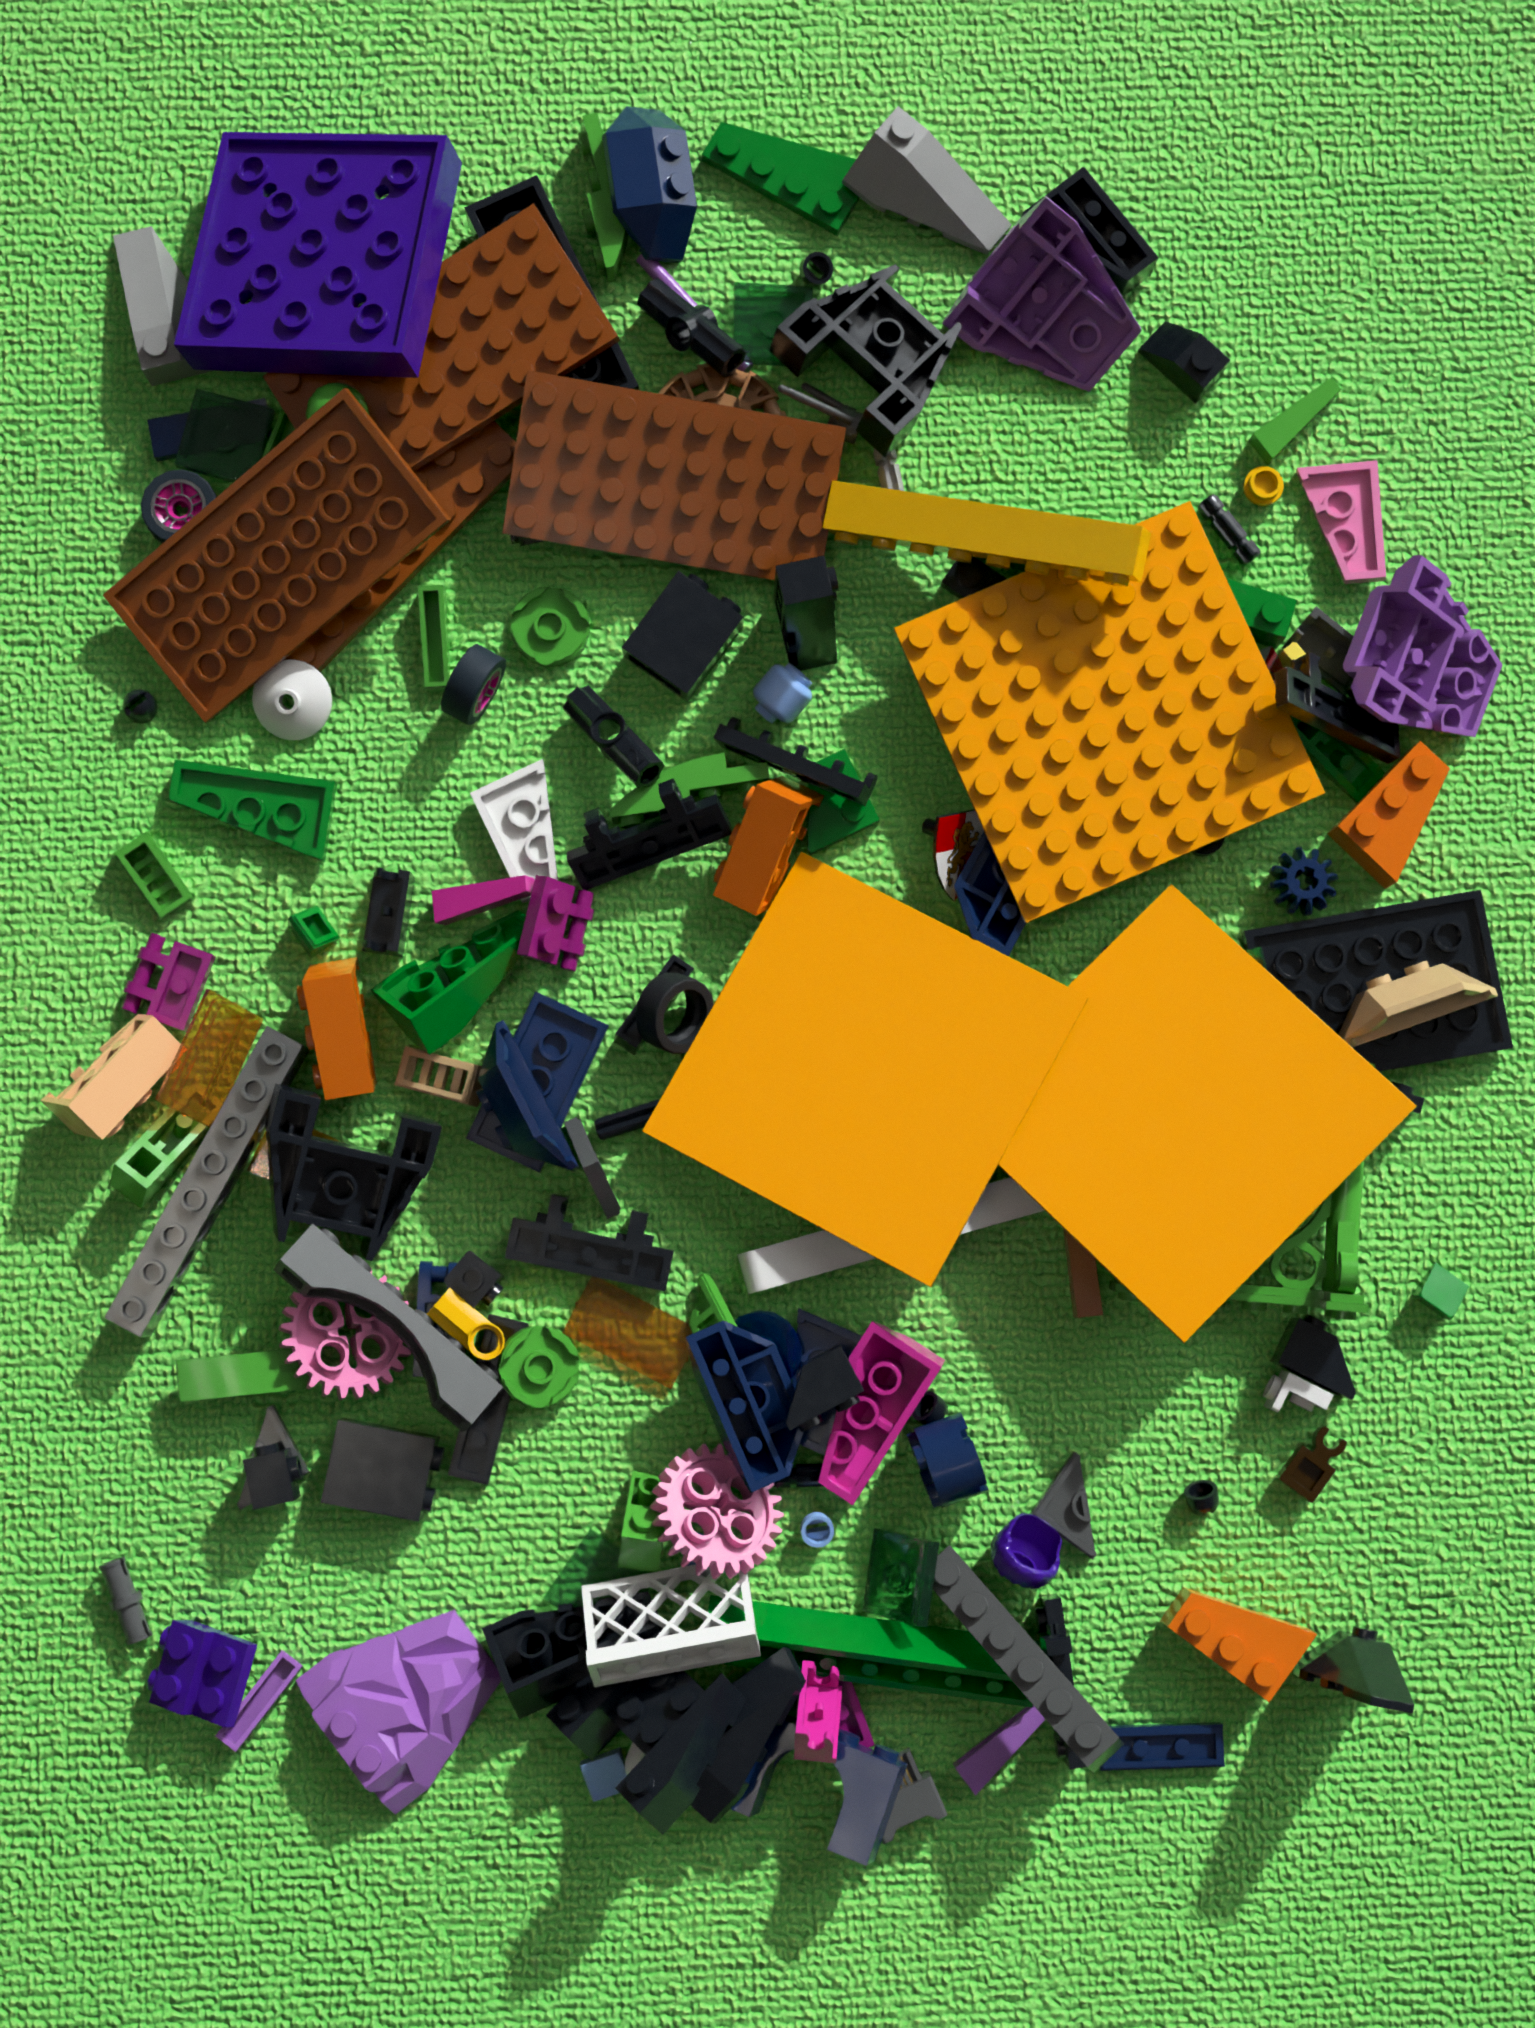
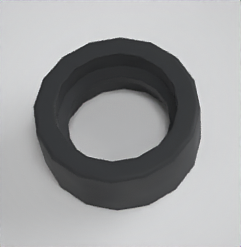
M664 973L657 976L644 988L637 1002L635 1014L637 1030L643 1040L654 1047L672 1054L686 1053L714 1005L712 995L706 985L680 973ZM684 991L687 1003L685 1015L680 1025L672 1033L666 1035L663 1025L665 1010L677 993Z

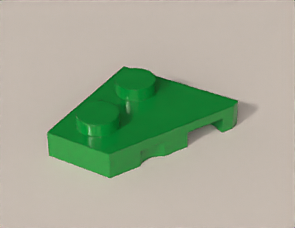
M845 748L815 762L831 769L836 759L843 761L845 766L842 774L860 781ZM808 783L809 789L824 795L820 806L811 805L808 811L807 850L809 855H813L879 823L880 819L870 799L864 807Z

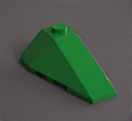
M517 910L474 931L472 940L460 946L452 948L449 943L438 948L439 956L419 966L416 960L403 965L371 989L373 995L406 1036L427 1054H432L437 1049L444 1047L450 1039L464 1029L521 957V955L517 954L526 915Z

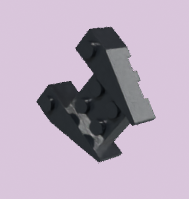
M896 264L871 274L869 279L850 287L847 284L837 288L833 294L819 300L814 298L804 302L777 326L769 349L770 353L795 376L799 377L830 348L880 395L865 408L856 432L883 457H886L911 433L962 327L957 322L950 330L942 334L894 290L892 286L900 269Z
M275 1083L265 1128L273 1229L278 1241L285 1242L290 1220L311 1225L313 1223L315 1226L362 1235L363 1240L360 1252L366 1260L372 1261L386 1240L387 1233L399 1214L405 1210L412 1199L411 1196L420 1181L426 1177L431 1169L442 1126L432 1119L395 1111L385 1152L312 1136L321 1098L315 1092Z
M662 1629L647 1639L656 1638ZM685 1671L594 1687L589 1675L573 1685L546 1716L591 1760L622 1730L645 1756L615 1789L644 1819L663 1835L693 1803L700 1790L697 1783L706 1766L712 1767L719 1754L716 1747L727 1726L733 1727L747 1698L722 1673L706 1690L701 1688Z

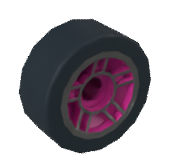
M183 469L167 471L154 478L145 489L141 501L142 518L154 538L163 544L217 496L210 484L197 473ZM178 505H181L182 508L186 507L188 512L186 515L179 517L177 516L178 511L176 507Z
M475 644L470 647L454 668L446 684L441 699V710L467 725H472L478 721L500 686L506 668V659L481 645Z

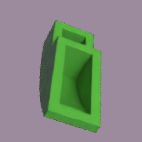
M292 1348L175 1360L179 1402L307 1389L306 1386L310 1376L304 1374L301 1377L295 1378L294 1374L300 1367L298 1362L285 1364L286 1358L293 1353Z

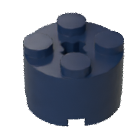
M961 1412L914 1428V1432L906 1434L933 1509L939 1506L944 1508L989 1491L974 1443L967 1436L966 1429L968 1428Z

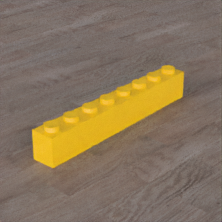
M833 480L823 523V529L829 530L830 533L835 535L834 541L844 544L858 545V540L863 539L872 541L871 546L874 548L895 551L896 545L910 547V553L933 557L934 551L947 552L948 559L971 563L972 556L986 558L987 565L1005 569L1010 568L1011 562L1025 564L1024 570L1028 572L1048 575L1049 569L1064 571V577L1088 581L1089 575L1104 577V583L1120 587H1128L1129 581H1142L1151 533L1147 529L1138 525Z

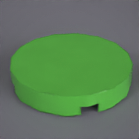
M539 587L525 594L515 605L512 613L511 637L519 653L531 663L543 667L562 666L576 659L586 647L590 635L589 616L582 601L568 590Z
M535 1325L520 1329L508 1338L502 1352L499 1354L497 1371L500 1384L510 1398L525 1407L543 1408L557 1405L570 1395L578 1382L580 1372L578 1351L569 1337L555 1328Z

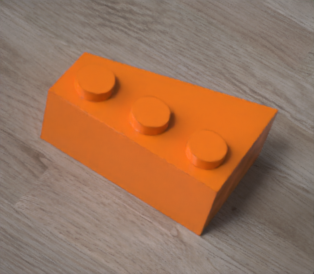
M1420 740L1387 771L1327 834L1384 889L1390 887L1398 881L1450 768Z
M784 776L759 783L756 787L752 786L743 802V808L746 809L742 823H738L734 827L729 837L728 845L732 846L727 861L723 860L716 870L714 882L717 883L713 896L755 916L767 911L791 865L787 861L796 839L803 841L808 829L802 827L803 821L811 805L819 807L824 795Z
M358 957L312 964L302 980V985L297 986L300 1009L308 1011L310 1025L305 1026L307 1047L309 1050L315 1049L318 1064L312 1066L313 1079L316 1089L323 1088L325 1100L373 1093L377 1084L370 1034L366 1029L362 1009L365 1007L364 995L359 993L355 972L360 970Z
M1185 1587L1182 1588L1160 1619L1164 1625L1269 1703L1317 1636V1633L1306 1627Z

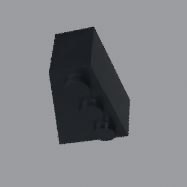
M1082 167L1046 195L1077 221L1122 297L1151 276L1159 257L1085 167ZM1033 204L1031 207H1029L1027 210H1025V211L1022 213L1021 217H1022L1025 213H1027L1035 204Z
M824 555L776 565L773 597L788 662L800 671L837 663L834 602L837 601L836 591H839L835 568L834 566L827 568Z

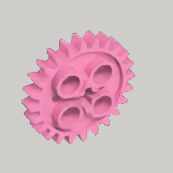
M384 1275L379 1281L384 1283L387 1277ZM293 1292L290 1295V1299L297 1307H285L282 1310V1313L290 1318L291 1322L281 1324L278 1330L290 1334V1338L282 1341L279 1346L280 1348H292L293 1353L284 1362L285 1364L298 1362L300 1367L294 1374L295 1378L301 1377L304 1374L310 1376L306 1386L307 1389H311L319 1382L323 1384V1397H326L333 1388H337L339 1400L345 1399L348 1389L352 1390L356 1399H360L363 1397V1386H366L372 1394H375L379 1391L377 1379L388 1385L393 1381L389 1369L401 1372L405 1368L397 1357H408L411 1355V1352L402 1345L403 1341L394 1331L373 1315L370 1318L358 1316L355 1313L354 1306L345 1303L346 1326L348 1329H355L356 1334L350 1338V1347L357 1366L356 1368H351L349 1365L348 1339L346 1336H339L338 1330L344 1326V1317L342 1316V1310L338 1301L327 1298L304 1297L298 1292ZM325 1306L331 1311L333 1315L331 1325L322 1326L314 1320V1307ZM364 1339H373L379 1344V1358L370 1359L363 1354L361 1344ZM331 1346L336 1348L340 1354L338 1366L330 1367L325 1365L321 1359L322 1347Z
M702 1444L696 1450V1453L691 1448H688L681 1455V1458L676 1456L668 1464L669 1468H665L658 1476L662 1482H659L652 1490L660 1498H657L650 1505V1509L661 1512L654 1519L652 1525L664 1527L665 1532L658 1538L659 1542L671 1540L673 1546L670 1548L668 1555L672 1556L681 1552L684 1555L681 1567L684 1568L691 1561L695 1562L696 1575L698 1576L708 1567L710 1568L712 1579H717L724 1570L729 1579L735 1577L739 1573V1569L744 1574H747L754 1568V1564L758 1566L767 1558L765 1553H770L776 1547V1543L772 1539H775L782 1533V1529L774 1523L783 1518L784 1513L773 1509L782 1498L781 1496L769 1494V1490L775 1484L772 1483L750 1493L728 1455L724 1454L722 1444H718L711 1453L707 1445ZM691 1482L698 1484L702 1488L704 1495L694 1491ZM731 1487L740 1491L743 1500L733 1495ZM691 1522L701 1526L704 1536L694 1531ZM731 1526L740 1530L743 1540L734 1536Z

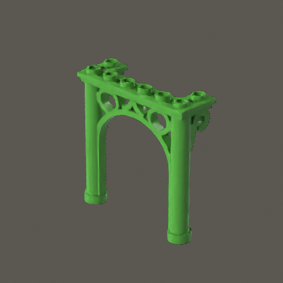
M1364 1161L1319 1206L1313 1218L1300 1231L1289 1237L1271 1255L1269 1270L1273 1279L1281 1287L1243 1283L1228 1300L1242 1301L1241 1309L1266 1311L1267 1303L1283 1304V1312L1308 1314V1307H1318L1324 1309V1316L1336 1319L1356 1320V1312L1368 1313L1369 1305L1364 1304V1296L1355 1293L1358 1281V1245ZM1326 1221L1323 1259L1320 1252L1306 1241ZM1295 1247L1307 1253L1313 1260V1272L1304 1280L1287 1279L1282 1275L1279 1268L1282 1256ZM1115 1277L1114 1281L1110 1280L1109 1289L1119 1292L1118 1298L1125 1301L1140 1302ZM1322 1278V1290L1309 1289Z

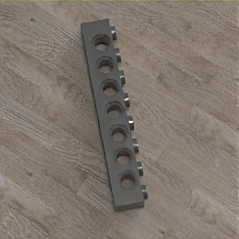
M266 1026L104 1318L139 1337L152 1336L266 1130L265 1122L275 1083L290 1087L310 1051L307 1047Z

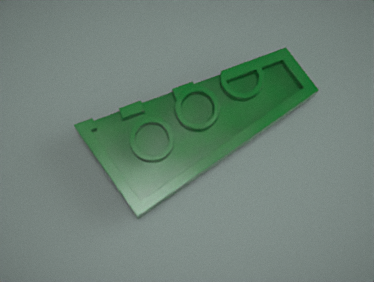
M724 122L720 123L702 153L703 162L836 236L839 235L860 199L842 184L843 178L856 161L854 158Z
M174 760L168 799L173 803L325 863L337 783L323 779Z

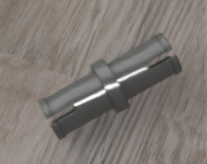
M125 1556L100 1565L99 1569L102 1572L112 1599L108 1603L111 1611L116 1610L126 1638V1644L131 1645L152 1636L153 1633L149 1628L140 1600L143 1599L140 1590L136 1591L125 1562Z

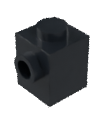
M278 1443L267 1444L253 1448L254 1456L243 1460L253 1510L294 1501L301 1496L298 1481L303 1480L302 1466L298 1455L292 1456L291 1448L279 1450Z

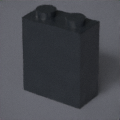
M678 571L624 643L622 653L624 658L688 702L743 628L744 617L740 615L741 608L732 600L724 596L719 600L709 593V586L698 576L690 573L687 577Z
M347 1418L339 1419L337 1421L321 1503L419 1522L424 1518L425 1512H432L436 1488H431L430 1484L433 1471L440 1472L445 1450L444 1447L438 1446L440 1436Z

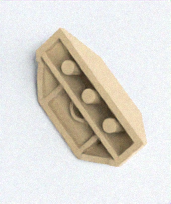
M1423 961L1404 968L1405 977L1392 981L1390 975L1387 974L1367 981L1368 990L1356 995L1338 1035L1353 1048L1497 997L1498 994L1494 987L1443 963L1429 967L1428 962Z

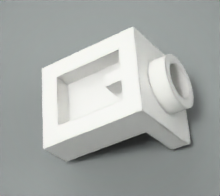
M1281 1370L1279 1376L1273 1375L1270 1378L1263 1393V1397L1267 1398L1264 1407L1277 1413L1280 1411L1289 1392L1292 1393L1289 1399L1290 1402L1312 1412L1314 1406L1327 1410L1334 1396L1284 1370Z

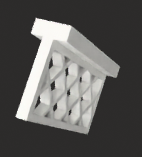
M696 1564L685 1566L684 1568L679 1567L581 1586L587 1641L586 1662L594 1687L761 1656L748 1573L744 1574L739 1569L740 1579L729 1592L715 1584L717 1579H712L709 1567L700 1576L696 1575ZM693 1580L699 1584V1587L688 1600L673 1591L681 1581ZM651 1587L659 1592L647 1607L632 1599L643 1588ZM708 1590L722 1598V1601L711 1614L696 1605ZM741 1592H742V1599H743V1600H741L740 1598H738V1595H739ZM611 1595L618 1601L606 1615L593 1608L592 1598ZM667 1598L682 1606L670 1621L655 1613ZM732 1604L744 1611L746 1621L726 1624L719 1618ZM626 1605L640 1614L628 1629L614 1621ZM690 1612L704 1620L698 1630L685 1632L678 1627ZM594 1619H596L597 1621H599V1623H598L596 1626H595V1620H594ZM648 1620L663 1628L656 1638L644 1640L636 1635ZM607 1628L622 1636L613 1646L597 1648V1639Z

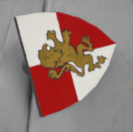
M974 809L937 816L936 820L927 818L922 824V832L934 837L933 860L935 873L941 888L952 901L957 899L954 884L984 831Z

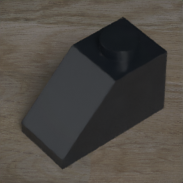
M1166 321L1138 349V352L1195 404L1221 378L1230 362V359L1201 333Z
M1308 1314L1305 1315L1304 1319L1291 1317L1270 1361L1344 1399L1353 1400L1356 1391L1338 1339L1326 1331L1328 1324Z

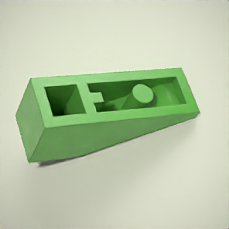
M194 1081L114 1163L109 1185L142 1209L169 1181L208 1132L223 1103Z

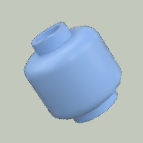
M789 662L785 667L775 664L753 689L754 697L759 702L755 709L772 724L776 719L785 723H791L811 701L812 692L809 687L812 685V682Z

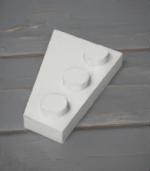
M543 759L471 792L470 795L510 878L526 875L535 879V876L539 875L558 880ZM531 896L522 898V903L529 901Z

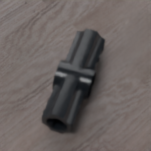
M659 278L650 281L646 288L640 292L637 305L665 329L666 337L674 349L678 351L690 349L724 378L733 375L736 369L743 363L747 352L739 343L718 327L717 319L709 307L705 305L693 307Z
M589 685L582 688L577 687L567 695L566 703L563 706L566 714L599 747L604 757L612 761L638 789L644 786L649 787L660 778V773L665 767L663 762L627 726L623 717L614 712ZM619 733L615 738L608 740L610 736Z

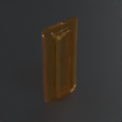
M206 989L155 1100L181 1113L182 1116H187L210 1128L237 1079L264 1019L239 1006L238 1003L232 1002L210 989Z
M591 1276L580 1299L576 1301L575 1309L562 1332L672 1389L684 1363L689 1360L684 1337L693 1334L688 1323L601 1278Z

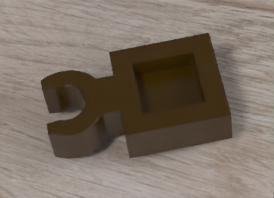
M1323 1425L1318 1427L1313 1433V1447L1309 1450L1299 1444L1276 1476L1277 1479L1310 1503L1315 1501L1336 1471L1327 1461L1330 1457L1340 1455L1347 1445L1344 1439L1339 1438L1333 1447L1327 1448L1324 1445L1323 1439L1328 1433L1329 1428Z

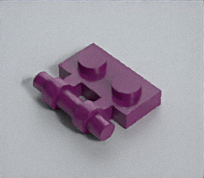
M536 875L517 954L544 964L557 965L559 953L562 952L563 957L560 968L576 972L579 957L584 956L586 945L583 944L587 922H592L594 909L591 908L594 893L578 890L576 903L574 904L572 903L574 886L548 876ZM570 917L572 918L567 939H565L563 936L567 919Z
M150 933L146 946H141L137 955L140 961L132 981H127L123 992L127 994L121 1008L137 1014L142 999L150 1001L151 1003L146 1015H152L160 1023L187 1032L216 956L177 941L174 942L170 955H165L161 953L166 938ZM155 965L164 968L156 990L147 987Z

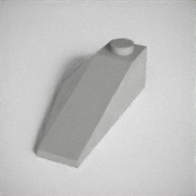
M899 106L875 131L842 180L843 185L872 208L884 213L887 209L908 218V223L918 227L921 223L941 231L944 238L988 255L1012 225L931 132Z
M152 226L114 235L113 238L132 333L141 369L150 384L155 386L215 371L193 370L174 346L188 281Z

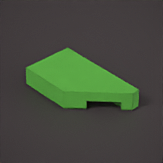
M701 1274L697 1285H700L696 1309H692L689 1321L692 1333L723 1320L737 1326L712 1275Z

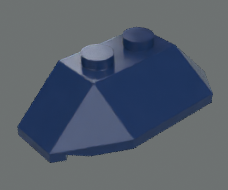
M626 106L602 135L613 213L628 235L640 247L639 251L645 260L680 263L684 258L697 209L686 131L660 110Z
M983 831L954 884V889L971 938L1009 956L1026 923Z
M504 1020L496 1023L478 1076L482 1088L476 1091L486 1113L494 1110L501 1125L495 1127V1131L505 1150L513 1147L514 1151L519 1155L570 1171L579 1169L580 1166L509 1027Z
M724 1320L684 1337L694 1377L725 1450L750 1493L790 1476L792 1463L799 1448L803 1432L800 1431L799 1427L789 1430L786 1424L787 1413L795 1389L775 1343Z

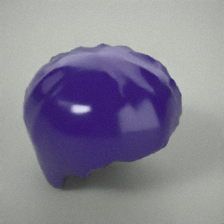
M1021 1513L1010 1520L993 1537L991 1542V1558L1001 1577H1005L1012 1584H1018L1023 1588L1038 1589L1050 1583L1058 1573L1062 1538L1057 1530L1045 1520L1032 1514Z

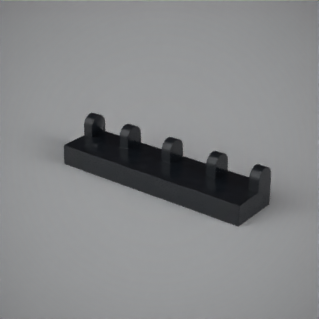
M731 717L727 726L719 724L714 739L722 748L758 763L767 762L768 767L864 807L866 806L876 784L877 775L869 772L864 782L842 774L845 766L843 761L836 759L830 769L806 759L809 748L800 744L795 754L770 744L773 738L772 732L764 730L760 738L757 739L738 731L741 725V720Z

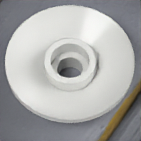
M283 660L254 685L252 701L255 714L263 727L279 738L286 740L308 738L316 734L326 724L330 716L332 694L329 684L319 670L304 661ZM285 694L291 695L294 699L292 709L286 708L282 703V698Z

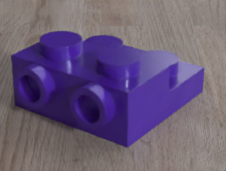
M172 1620L171 1626H168L160 1637L159 1646L164 1650L160 1665L151 1672L148 1678L147 1686L152 1691L149 1703L180 1715H194L224 1728L234 1727L258 1644L193 1620Z

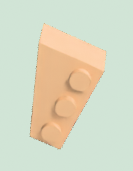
M137 1014L99 1048L102 1054L86 1071L78 1066L70 1074L75 1081L57 1097L49 1092L40 1100L74 1134L100 1140L113 1136L123 1126L125 1122L124 1116L133 1107H139L151 1096L152 1090L150 1088L161 1077H167L178 1067L180 1063L178 1058L186 1049L152 1015Z

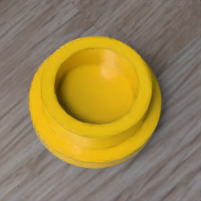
M1259 466L1252 469L1247 474L1243 483L1245 496L1250 502L1258 506H1269L1275 503L1282 495L1284 489L1283 479L1279 472L1268 466Z

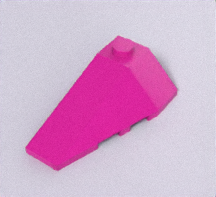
M873 1320L849 1356V1362L864 1391L858 1394L860 1402L844 1411L838 1412L836 1410L818 1483L851 1505L855 1503L945 1362L943 1358L912 1338Z

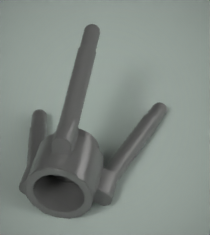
M803 383L801 388L814 398L781 384L778 386L779 392L829 415L828 424L846 427L844 442L855 444L858 435L856 429L863 413L857 412L853 407L842 404L808 383Z

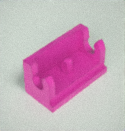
M803 1660L801 1672L806 1683L799 1694L794 1759L836 1763L843 1686H839L840 1672L837 1667L831 1666L829 1676L821 1677L816 1675L814 1661Z

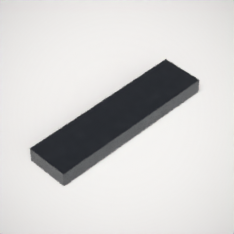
M493 1314L488 1315V1320L498 1326L503 1332L505 1343L508 1338L520 1329L529 1327L530 1324ZM485 1329L479 1352L486 1354L495 1348L497 1340L492 1331ZM499 1355L490 1360L477 1359L476 1364L482 1363L488 1366L498 1378L496 1381L500 1384L497 1371ZM504 1388L498 1392L470 1427L464 1432L459 1430L448 1475L486 1485L489 1484L511 1399Z

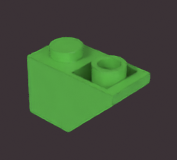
M632 1471L621 1535L618 1567L648 1572L659 1571L663 1542H659L658 1538L665 1532L664 1527L652 1525L654 1519L661 1512L650 1509V1505L657 1498H660L652 1492L653 1488L659 1482H662L658 1474Z

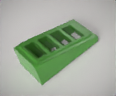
M148 831L113 853L160 921L194 899ZM148 846L152 853L132 865L128 858ZM157 859L161 866L141 879L137 872ZM167 873L170 880L150 892L147 885ZM176 886L180 893L160 906L156 899Z

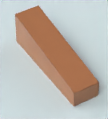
M1063 1228L1073 1317L1081 1318L1103 1315L1096 1260Z

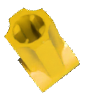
M448 1288L427 1313L433 1322L459 1341L477 1359H493L504 1348L505 1338L501 1329L491 1323L451 1288ZM482 1329L492 1331L497 1340L495 1348L486 1354L477 1351L473 1343L476 1333Z

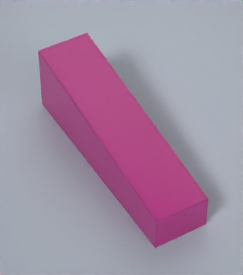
M523 875L433 890L431 892L434 921L436 924L448 925L531 896L535 879Z

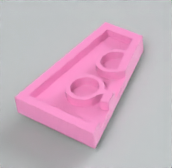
M1378 461L1297 468V476L1344 584L1385 581L1386 567Z

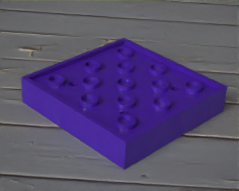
M223 132L174 346L192 369L418 378L462 162L448 136ZM388 194L386 198L381 199L382 196ZM252 298L249 303L245 304L248 299Z

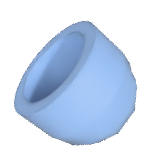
M813 1511L807 1514L801 1522V1535L807 1545L820 1548L826 1546L832 1540L834 1527L830 1517L826 1514ZM824 1522L827 1524V1526L806 1529L807 1525Z

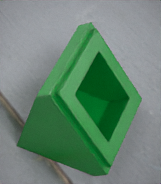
M318 906L288 918V927L311 959L340 938Z

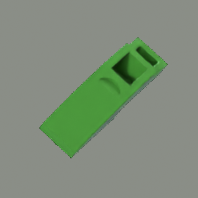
M598 112L582 116L584 131L578 132L583 156H591L594 167L587 169L592 192L586 194L588 208L582 210L587 234L594 232L598 245L591 247L597 271L604 269L607 282H612L616 280L624 259L628 243V233L613 213L602 141L603 131Z
M725 752L681 763L662 771L660 778L649 787L644 786L639 789L636 787L626 794L610 809L613 824L621 823V828L627 829L645 822L646 819L659 817V810L665 808L660 798L658 784L673 778L683 798L690 795L693 797L698 796L700 801L716 794L718 799L723 797L722 792L738 790L739 795H747L752 786L756 787L757 784L769 780L767 762L727 768Z

